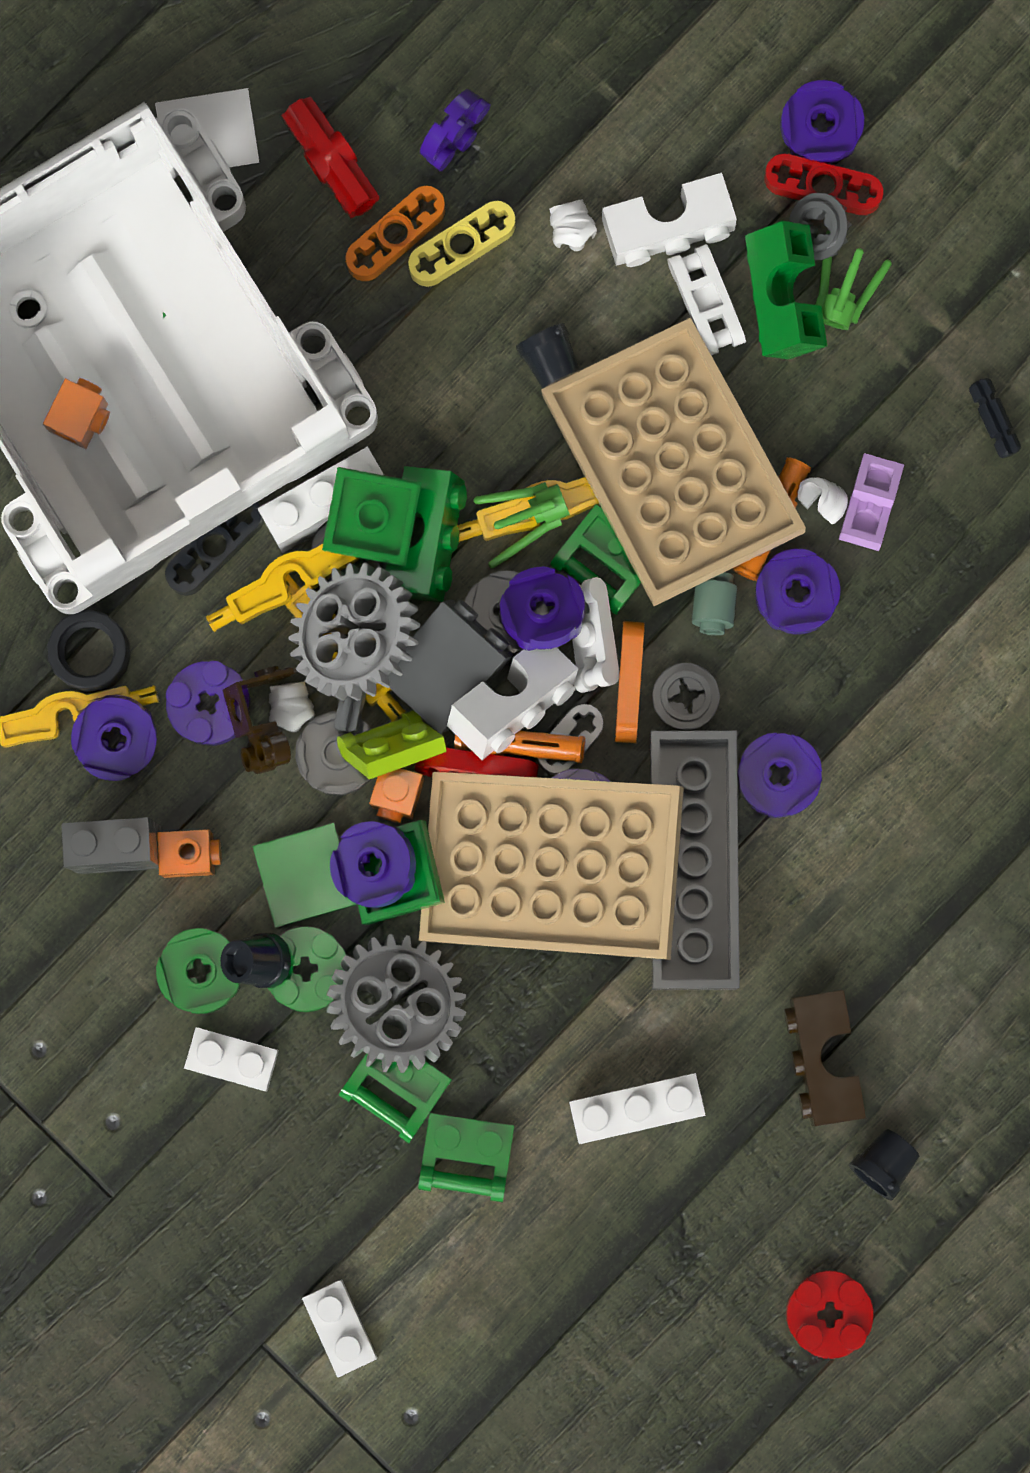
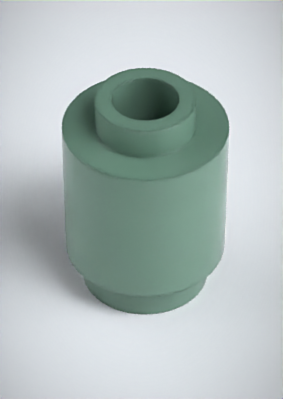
M724 572L695 586L692 624L700 627V633L723 635L725 634V629L734 627L737 586L733 584L734 576L732 574Z

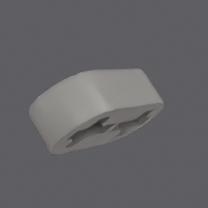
M577 705L567 713L550 734L570 736L577 727V722L574 720L577 715L583 718L588 716V714L594 717L592 726L595 730L591 734L584 730L579 735L585 737L586 753L602 733V714L592 705ZM538 758L543 770L551 775H557L562 771L572 769L577 763L567 761L562 765L556 762L551 766L547 763L548 759Z

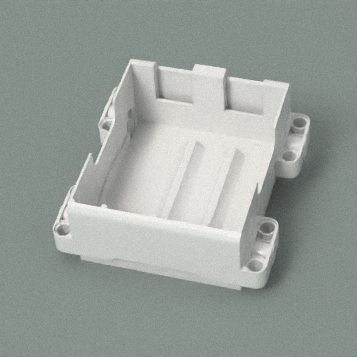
M143 102L0 188V448L26 492L5 506L1 522L33 580L40 586L48 601L57 610L65 614L81 612L137 578L164 558L363 440L375 430L378 423L377 409L372 398L365 389L355 367L347 355L342 352L330 331L321 323L308 322L288 332L279 316L276 317L226 238L223 232L237 224L245 214L246 204L244 197L215 143L210 140L196 116L185 108H174L155 119L149 107ZM180 124H186L192 128L191 134L183 140L171 137L172 130ZM174 169L181 176L193 198L190 205L174 181L176 178ZM222 195H232L237 199L235 206L227 211L216 209L214 204ZM27 299L37 301L41 307L37 315L31 319H20L18 316L19 305ZM310 336H319L325 340L324 348L316 354H310L302 348L304 341ZM65 378L74 383H77L78 379L82 378L97 385L102 389L100 395L108 403L106 410L110 411L108 422L101 434L94 433L87 449L48 432L43 425ZM306 381L309 382L323 406L319 411H317L304 390L307 387ZM354 407H364L370 412V417L365 424L353 425L346 419L348 412ZM23 511L32 512L34 516L32 526L25 531H16L13 526L16 515ZM59 531L63 534H69L81 556L76 558ZM66 583L77 584L78 595L76 599L68 604L60 603L57 598L59 588Z

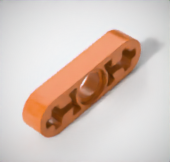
M432 186L416 188L351 244L346 252V264L349 273L360 281H371L377 278L438 225L445 215V201L441 192ZM423 199L427 203L435 200L433 204L435 213L430 215L427 211L422 212L416 218V224L420 227L414 229L411 220L403 213L408 211L409 216L412 218L420 210L419 200ZM394 223L403 225L408 231L406 239L399 244L389 243L384 238L385 229ZM377 238L382 249L389 254L383 256L382 251L379 250L372 256L373 267L368 269L367 266L362 265L357 268L358 260L356 255L360 252L365 256L371 254L376 249L375 243L372 240Z
M623 621L615 742L636 744L644 622Z

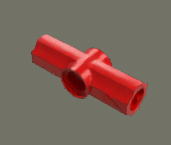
M311 96L299 99L291 104L286 112L281 115L282 119L304 150L303 155L322 184L326 183L350 219L355 216H361L372 209L373 205L380 200L379 195L358 166L357 157L340 131H334Z

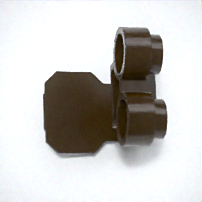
M279 666L261 669L254 672L255 678L236 682L222 690L235 737L248 736L249 739L247 747L241 749L242 764L247 772L253 771L255 774L273 771L277 766L288 764L291 759L289 742L285 734L278 730L276 721L252 726L242 689L283 680L297 673L296 668L287 667L285 670H281ZM235 699L240 706L241 721L238 719L235 711Z

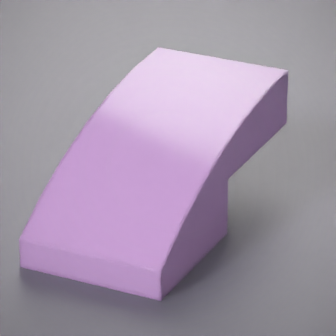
M866 453L863 454L839 540L876 551L880 550L904 464Z

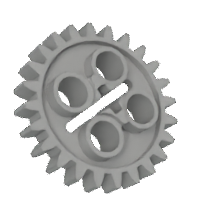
M349 563L346 573L333 568L332 581H328L321 576L318 577L320 589L317 592L309 588L305 590L311 599L309 603H297L296 606L303 612L302 618L291 619L290 623L299 627V632L290 635L289 640L299 645V647L294 649L290 655L301 661L296 670L307 676L305 682L317 688V691L327 696L332 694V696L343 701L347 696L359 701L362 691L374 697L376 696V683L389 688L390 680L388 675L391 672L399 676L403 675L398 665L400 660L412 661L413 658L405 650L407 646L418 645V641L409 636L410 631L420 627V623L409 618L418 611V607L407 602L411 598L412 593L401 587L403 582L393 575L390 576L391 573L380 567L375 569L367 563H363L361 569ZM376 603V608L369 615L371 607ZM338 609V614L332 620L334 612ZM376 644L375 651L369 656L372 646ZM338 649V654L336 658L332 661V656L334 652Z
M389 934L384 946L381 947L378 940L373 937L368 944V951L358 944L353 951L355 959L345 955L341 962L344 970L336 969L331 978L338 985H331L327 995L336 999V1001L329 1003L326 1010L327 1013L339 1016L333 1020L330 1027L333 1030L344 1029L345 1032L340 1038L339 1044L342 1045L352 1041L355 1044L351 1053L353 1058L363 1051L368 1054L366 1059V1066L368 1067L377 1058L382 1060L383 1072H387L392 1062H397L400 1072L405 1073L410 1060L420 1070L425 1064V1056L431 1061L436 1062L440 1057L438 1047L448 1051L453 1044L449 1036L457 1037L462 1029L455 1022L462 1021L466 1011L455 1006L464 1002L466 994L454 992L462 979L461 977H448V973L453 967L452 962L442 966L437 963L441 955L440 950L435 951L430 956L425 953L426 941H422L417 949L411 947L410 936L406 935L402 944L396 945L393 935ZM394 968L405 970L409 974L410 981L401 982L396 980L391 970ZM424 982L427 985L426 988L411 994L403 1007L399 1004L395 1005L371 1025L366 1023V1019L384 1011L390 999L393 1002H397L419 983ZM357 992H371L375 996L377 1003L373 1005L362 1003L357 996ZM416 1003H429L434 1008L435 1015H423L419 1012ZM382 1026H396L400 1030L402 1038L391 1039L387 1037L382 1030Z

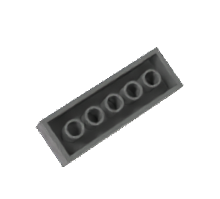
M651 731L650 784L684 787L671 960L651 958L652 990H737L740 988L737 731Z

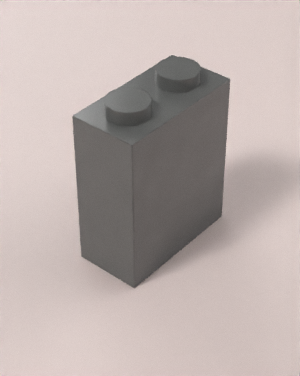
M451 599L443 601L413 636L418 641V645L406 647L405 651L413 659L412 661L400 660L398 663L403 675L399 676L392 672L388 675L390 680L389 688L440 734L451 730L447 727L452 705L482 681L489 686L514 657V654L507 649L510 645L508 640L493 628L487 631L476 621L478 617L476 611L462 600H458L456 603Z
M148 817L61 823L64 867L78 874L159 869L157 832H162L160 825Z

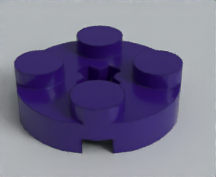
M817 80L806 83L797 89V92L790 97L783 108L780 122L782 138L788 146L791 155L827 164L837 163L852 155L862 136L864 129L862 106L855 96L853 98L849 92L844 90V86L837 82ZM820 113L825 114L826 120L833 121L834 126L827 128V132H819L818 128L811 125V122L816 121L817 115Z
M470 89L461 92L445 108L444 111L448 115L439 125L435 122L427 133L420 148V154L439 171L444 170L454 157L457 149L465 152L477 136V132L473 130V127L485 117L491 104Z
M806 549L786 550L776 554L763 567L756 582L755 599L760 613L772 628L789 634H805L819 629L830 620L840 599L839 578L835 569L829 563L827 564L823 558L816 556V553ZM793 581H799L801 587H808L809 594L803 596L800 603L795 602L793 597H787L786 590L791 589Z
M549 567L530 568L512 578L509 582V587L505 590L504 595L502 594L500 600V615L504 629L510 637L516 640L519 647L528 651L552 649L567 643L581 633L582 622L585 616V599L583 591L575 579L567 575V579L563 575L555 573V569ZM539 601H543L546 606L553 605L554 607L546 615L533 612L536 609V603Z
M218 661L197 662L181 670L166 690V711L174 729L183 738L196 744H205L207 746L221 745L235 738L222 690L236 682L243 681L241 676L232 668ZM248 688L242 689L249 712L251 697ZM204 693H207L210 697L216 694L219 696L220 700L215 704L217 711L214 714L210 715L207 710L198 711L197 705L201 703L200 696ZM235 699V711L238 719L241 721L240 706Z
M106 695L91 700L78 714L71 734L72 748L78 760L83 764V767L93 776L109 781L123 780L138 773L151 761L157 743V729L151 712L138 701L123 695ZM112 727L120 728V733L127 738L126 743L119 742L117 748L108 747L109 740L102 738V733L104 731L110 732Z
M769 733L757 738L744 751L737 770L738 785L745 801L757 812L772 818L793 816L805 810L818 795L822 781V767L817 752L803 738L792 734ZM775 764L779 768L785 765L789 767L791 772L787 775V779L790 782L788 785L783 786L779 782L773 785L770 782L769 778L772 772L769 768Z
M368 821L350 827L340 837L343 839L338 844L337 850H333L330 858V872L335 887L344 897H348L352 902L364 907L379 908L396 902L404 893L412 889L415 883V853L410 841L399 828L380 822ZM372 853L375 854L376 858L382 860L379 873L375 876L373 872L365 871L364 864L370 862L369 855Z

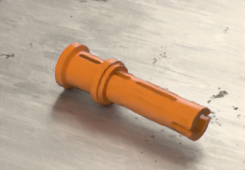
M520 730L515 734L514 740L505 750L500 753L493 751L490 754L500 756L509 754L582 763L585 753V737ZM455 734L454 749L472 751Z

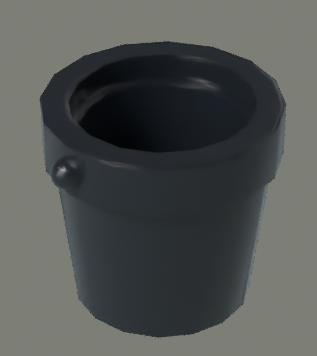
M564 323L549 327L516 345L520 357L524 358L542 388H546L580 371L568 338L569 332Z
M257 933L251 937L229 942L224 947L220 957L221 969L225 977L233 983L253 985L257 988H274L282 984L287 978L291 967V954L288 945L282 937L274 933Z
M886 1129L861 1154H857L849 1163V1167L868 1187L891 1201L901 1191V1185L920 1156L916 1149L904 1138L892 1130Z

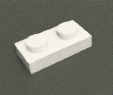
M196 1027L184 1069L262 1091H268L279 1050Z
M342 1279L302 1298L337 1377L345 1375L378 1358Z

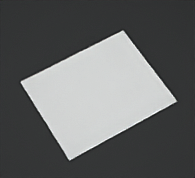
M248 88L155 103L157 118L174 108H185L191 111L210 140L215 143L229 167L259 163ZM180 124L172 130L171 137L183 140L191 134L192 128L186 124ZM174 169L176 176H178L179 173Z

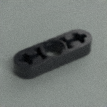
M258 502L250 506L254 509L251 512L253 522L249 525L241 522L234 529V532L239 536L235 541H233L226 529L218 525L187 544L168 563L165 577L173 591L184 596L197 593L261 529L264 520L258 511L260 507ZM235 515L226 521L229 528L238 520V517ZM211 535H220L226 539V549L220 556L210 557L204 553L203 544ZM196 551L201 560L210 566L204 571L199 564L191 573L195 580L191 584L183 581L178 585L176 583L179 579L176 573L177 569L181 566L186 570L190 569L196 563V560L190 555Z

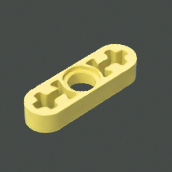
M502 201L489 202L417 247L411 253L408 261L412 279L421 286H434L508 240L515 230L514 211L508 204ZM494 213L498 218L505 215L504 229L499 231L496 226L484 231V238L487 241L482 243L478 231L472 225L478 223L479 230H482L490 224L489 215ZM457 234H467L474 240V246L470 252L458 254L450 247L452 238ZM443 245L445 254L452 263L447 265L443 257L434 264L435 272L433 274H429L426 270L419 273L417 270L421 267L420 259L425 257L429 262L435 260L440 256V250L437 247Z

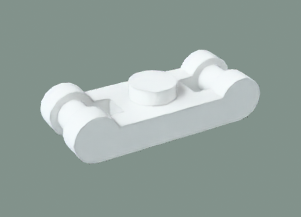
M705 244L695 248V253L683 258L677 255L667 259L690 318L712 356L719 353V348L729 344L735 347L746 343V339L708 245ZM701 268L705 277L691 281L688 273ZM722 318L725 329L712 333L709 322Z
M598 577L585 580L582 585L579 584L585 599V616L582 622L581 633L572 639L576 666L579 668L573 685L581 693L595 690L598 685L606 687L616 684L619 680V666L607 587L604 581Z

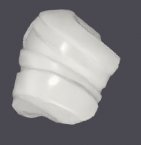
M576 200L549 209L551 213L550 223L554 229L552 239L557 248H560L562 244H566L573 251H580L584 248L585 242L590 236L592 239L595 237L597 228L592 217L587 214L588 210L583 200Z
M816 477L803 480L798 490V500L801 501V504L808 509L820 496L818 511L831 524L836 523L844 515L847 508L848 497L845 491L840 486H837L836 483Z
M305 682L270 686L269 703L271 704L269 722L276 721L277 726L290 732H297L306 721L314 719V706L312 701L308 699Z

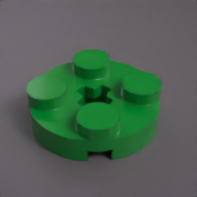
M307 926L290 929L280 936L288 945L291 954L289 974L282 984L274 988H268V990L277 1002L292 1010L313 1012L324 1009L335 1000L327 995V991L331 985H338L331 978L336 969L344 970L341 962L346 952L332 935L319 928ZM309 957L311 964L318 965V972L312 973L311 981L307 982L303 981L302 975L295 974L294 972L295 966L301 965V958Z
M204 928L189 929L175 935L167 943L156 966L157 982L164 997L177 1008L194 1014H207L226 1006L240 989V984L229 981L221 969L220 957L224 947L230 941L222 934ZM201 959L203 965L211 966V972L206 975L207 981L200 984L197 978H190L188 975V971L194 968L193 961Z

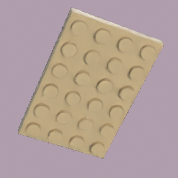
M691 318L541 389L546 404L653 606L805 533L806 527Z
M433 772L428 833L445 903L421 909L419 941L671 960L684 787L676 785Z

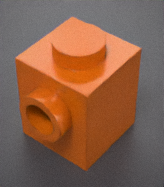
M65 378L43 422L44 427L48 432L87 449L94 433H102L110 416V411L106 410L108 403L100 395L102 389L82 378H79L77 383Z
M400 768L378 776L369 803L373 809L378 810L376 816L396 823H401L402 817L413 820L425 781L423 775Z
M210 830L157 832L160 876L171 878L215 875L214 865H221L222 860L220 839L213 840V833Z

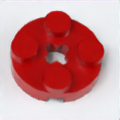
M824 1270L810 1274L792 1291L787 1301L786 1321L789 1331L803 1349L817 1357L835 1359L847 1356L864 1345L873 1324V1307L870 1297L860 1283L845 1273ZM826 1302H834V1308L842 1312L841 1319H836L834 1326L826 1327L825 1320L818 1319L817 1316L818 1311L825 1310Z

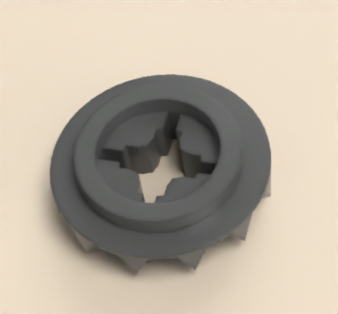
M812 193L803 197L794 206L789 218V222L810 225L815 260H824L838 255V250L848 242L846 239L847 230L852 225L847 220L845 213L847 207L841 205L836 196L825 193ZM825 217L824 225L828 227L830 234H819L817 236L818 228L809 219L823 220Z
M692 663L676 664L663 671L656 680L652 693L653 707L661 721L676 730H695L709 722L716 713L720 701L719 687L714 677L703 667ZM680 680H683L684 686H687L689 692L704 693L692 700V714L688 713L683 703L668 702L679 695Z

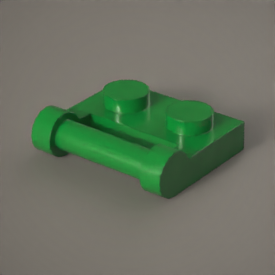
M595 504L555 555L550 566L558 572L564 570L581 584L591 578H600L573 557L581 547L625 581L619 590H616L604 581L607 587L610 611L617 616L641 585V581L604 511Z
M366 1053L342 1088L339 1096L348 1102L354 1100L399 1131L398 1137L410 1143L452 1079L426 1061L422 1069L418 1070L410 1060L405 1073L400 1072L397 1062H392L387 1072H383L382 1060L376 1058L370 1067L366 1066L368 1055ZM370 1075L415 1106L417 1109L411 1118L362 1086L367 1076Z
M430 1113L418 1190L431 1192L432 1188L459 1191L491 1196L490 1201L503 1203L514 1125ZM436 1158L495 1166L494 1178L488 1179L436 1171Z

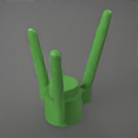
M856 249L841 289L832 288L831 294H828L832 257L824 259L822 261L819 295L815 304L822 306L824 324L842 330H848L850 323L857 324L863 308L885 277L892 262L888 259L883 262L855 304L856 296L850 293L864 253L863 249Z
M546 482L530 488L491 493L474 498L475 504H484L535 496V498L528 500L530 508L496 521L494 523L495 529L513 525L533 516L537 524L545 521L542 525L488 563L490 568L493 569L508 560L549 530L562 526L560 519L570 514L558 484L548 488Z

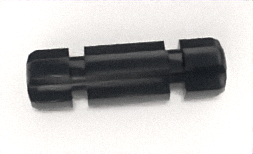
M984 378L974 382L969 387V392L974 403H979L980 405L978 408L979 414L990 438H995L996 440L994 446L999 457L1007 458L1018 453L1021 449V444L1016 433L1012 434L1010 431L1013 428L1000 398H995L994 396L996 390L991 379Z

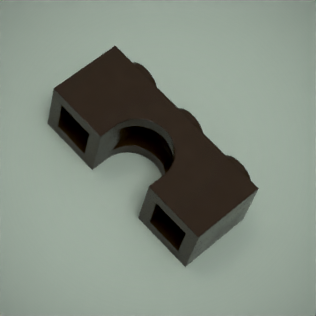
M844 990L790 999L791 1008H785L784 1014L788 1034L796 1033L798 1050L791 1051L795 1076H803L806 1093L799 1094L802 1118H810L811 1126L814 1127L865 1119L866 1115L859 1075L843 1078L833 1076L826 1071L821 1062V1050L829 1038L835 1035L851 1033Z

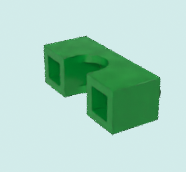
M780 221L745 235L747 261L751 273L753 301L756 308L762 355L764 357L792 359L827 347L822 306L795 302L793 296L794 282L799 273L815 266L810 225Z
M404 466L402 479L421 482L415 517L423 518L425 529L421 540L415 546L409 548L406 567L387 563L386 571L391 573L390 576L393 575L403 582L401 587L412 593L410 599L442 603L445 592L450 589L452 583L450 562L452 551H455L459 544L460 532L457 524L460 510L465 507L467 500L465 481L452 471Z

